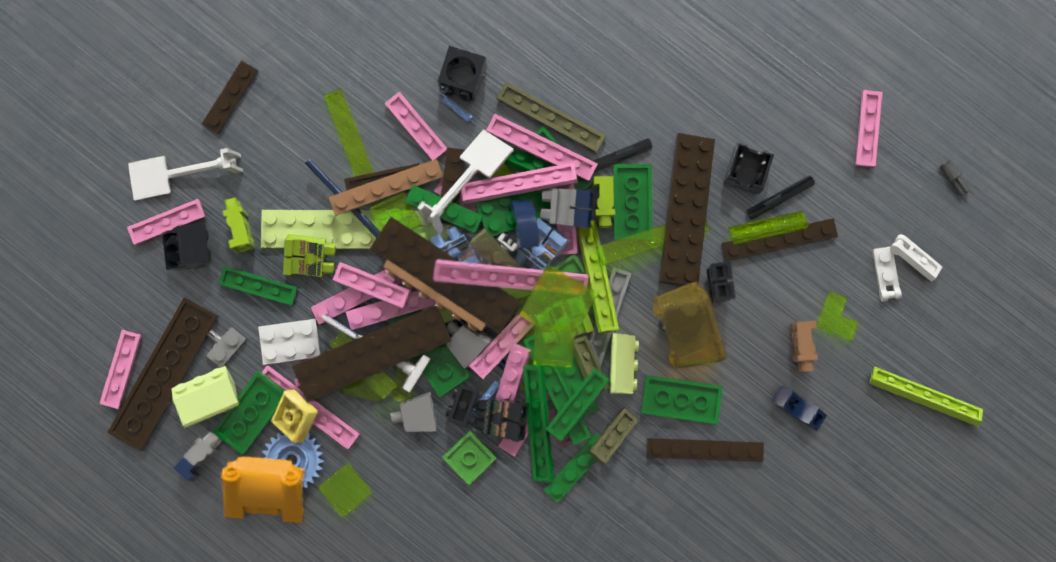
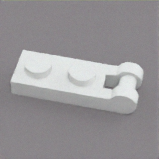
M898 235L895 243L890 247V251L894 255L901 256L931 282L936 279L942 269L939 263L904 235Z
M890 247L873 249L872 253L881 301L886 302L888 299L893 298L895 300L902 299L894 254L890 251ZM886 286H892V291L887 292Z

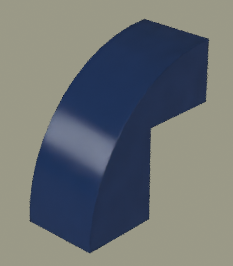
M531 200L511 201V214L516 221L517 245L520 248L539 247L537 219Z
M783 385L772 399V402L783 411L815 431H818L827 417L820 408L803 400L794 391Z

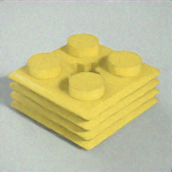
M294 389L284 391L271 422L294 444L304 442L317 410Z

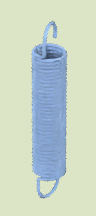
M444 96L442 103L467 123L472 121L476 125L471 120L473 118L472 115L461 108L450 97Z
M494 381L480 400L492 398L498 390L499 384ZM476 404L475 407H474L475 410H473V412L476 411V412L480 413L481 411L477 410V404Z

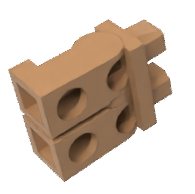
M816 321L791 323L793 353L795 354V356H792V360L797 362L798 372L814 371L813 360H818L817 354H814L816 347L812 342L811 332L812 329L817 328Z

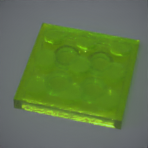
M547 264L518 315L563 341L570 343L597 297L598 292Z

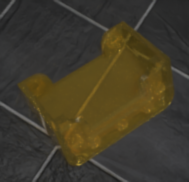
M696 282L653 298L655 306L652 309L656 318L660 317L663 321L671 347L670 355L667 356L671 367L674 366L676 369L717 363L727 359L711 301L707 293Z

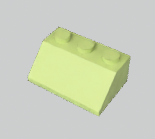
M614 333L611 336L609 394L632 395L633 391H637V379H634V371L638 370V360H634L635 352H638L639 341L635 340V336Z
M226 366L214 369L210 373L197 376L193 380L178 384L172 388L173 401L184 428L239 405L235 382Z

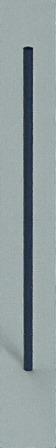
M311 159L306 161L307 167L334 195L342 193ZM359 209L352 210L351 212L377 238L380 230ZM455 319L461 327L466 323L463 319L460 322ZM502 359L497 365L504 371L506 362Z

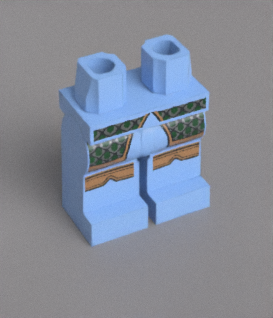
M538 218L539 247L520 248L518 246V253L514 259L522 266L529 259L533 262L529 269L548 270L571 240L558 230H555L556 228L546 220Z
M455 225L446 229L450 238L445 241L442 240L440 234L430 237L432 244L455 259L458 258L460 262L480 264L463 232H460Z

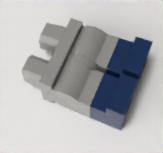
M553 188L552 190L543 191L542 201L551 202V209H541L540 219L550 221L549 223L591 228L592 210L573 209L572 207L592 208L594 190Z
M211 432L205 438H198L195 441L197 445L191 447L173 469L187 481H195L200 476L196 471L204 462L209 461L212 455L216 456L219 452L216 448L223 440Z

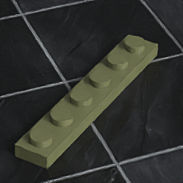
M507 82L497 97V100L595 153L598 152L606 137L601 132Z

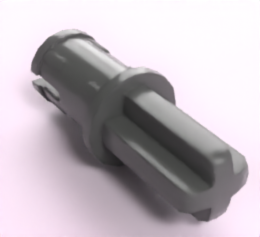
M951 159L940 165L950 179L949 182L953 183L960 195L963 196L970 191V187L961 176L962 172L959 173Z

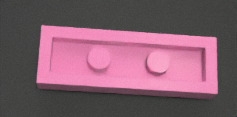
M516 343L512 344L496 398L517 400L524 378L523 366L528 365L532 350Z

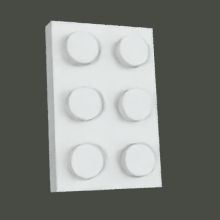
M316 319L258 327L263 365L311 359L321 354Z

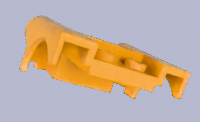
M238 457L237 461L228 462L227 467L222 471L224 517L244 519L245 513L282 515L283 522L302 523L304 508L302 507L304 469L292 465V461Z

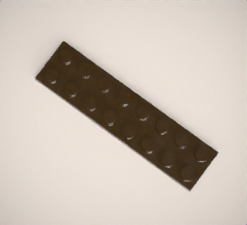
M677 133L659 278L661 283L697 288L699 285L715 139Z
M393 217L389 218L370 247L372 251L476 317L498 334L501 333L520 304L519 300L499 287L434 281L436 260L460 261Z
M183 298L109 428L108 434L139 451H143L173 398L172 388L181 384L206 340L207 334L219 317L218 315L187 298Z
M433 306L296 364L292 368L306 401L310 402L452 340L438 307Z

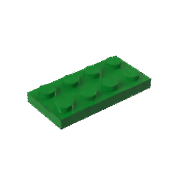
M614 164V241H652V164Z
M549 188L479 201L473 204L476 212L483 215L481 221L483 229L485 228L493 238L516 229V221L511 214V201L530 199L534 207L536 219L540 218L541 209H551V202L542 201V192L549 190Z
M258 370L238 396L239 405L227 411L213 430V433L241 455H245L273 417L286 390Z
M646 375L641 414L718 425L723 386Z

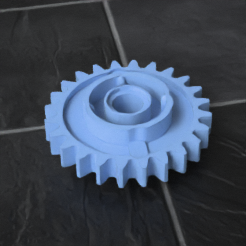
M277 433V439L271 437L272 444H265L268 447V451H262L266 455L264 459L288 461L289 456L295 455L297 463L294 466L304 469L303 486L308 488V481L315 483L313 477H320L317 470H323L319 466V463L324 462V460L319 458V456L324 454L323 452H318L321 445H314L316 438L310 440L309 433L304 442L295 444L285 434Z

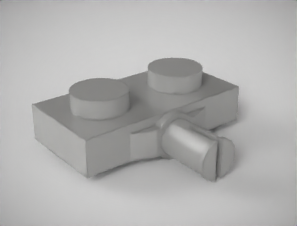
M233 327L221 337L211 329L207 336L215 343L212 350L206 356L221 368L247 339Z

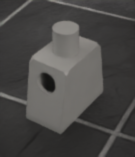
M452 320L446 328L453 337L451 338L452 341L446 343V345L460 364L466 368L493 338L484 331L477 330V332H474L467 327V322L460 328Z
M431 392L402 401L400 404L401 411L391 413L392 424L404 423L406 432L437 431L438 426Z

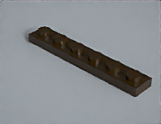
M834 218L728 241L721 245L725 261L728 262L837 238L838 234Z
M647 438V458L763 462L764 442Z

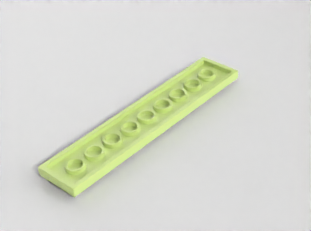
M262 210L261 248L284 249L285 238L288 234L319 239L326 238V242L336 244V249H370L376 239L351 211L335 216L333 210ZM360 210L380 232L389 218L393 217L429 242H431L430 237L437 234L432 223L428 226L424 225L419 211ZM442 224L443 230L440 236L443 241L450 238L446 229L452 225Z

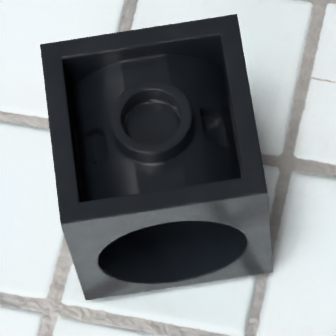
M449 46L437 81L439 90L442 91L441 93L447 96H452L453 94L460 96L461 100L467 102L471 100L476 101L487 67L486 57ZM458 66H468L473 74H475L474 79L466 85H456L448 77L450 72Z

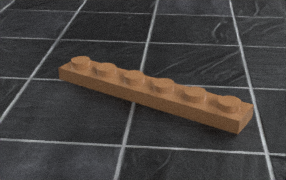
M437 159L330 196L328 199L334 215L338 216L411 190L412 185L419 187L442 179L443 174Z
M387 260L383 267L387 269L385 271L387 275L394 279L396 276L403 280L401 284L410 290L412 287L419 290V296L426 300L431 298L435 301L434 305L442 311L445 308L452 312L450 316L459 322L463 319L468 323L467 327L474 332H477V330L482 332L486 326L485 323Z

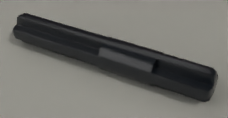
M646 138L592 160L598 164L594 172L652 149L650 139Z
M808 175L749 208L746 211L747 216L752 220L815 184L813 177Z

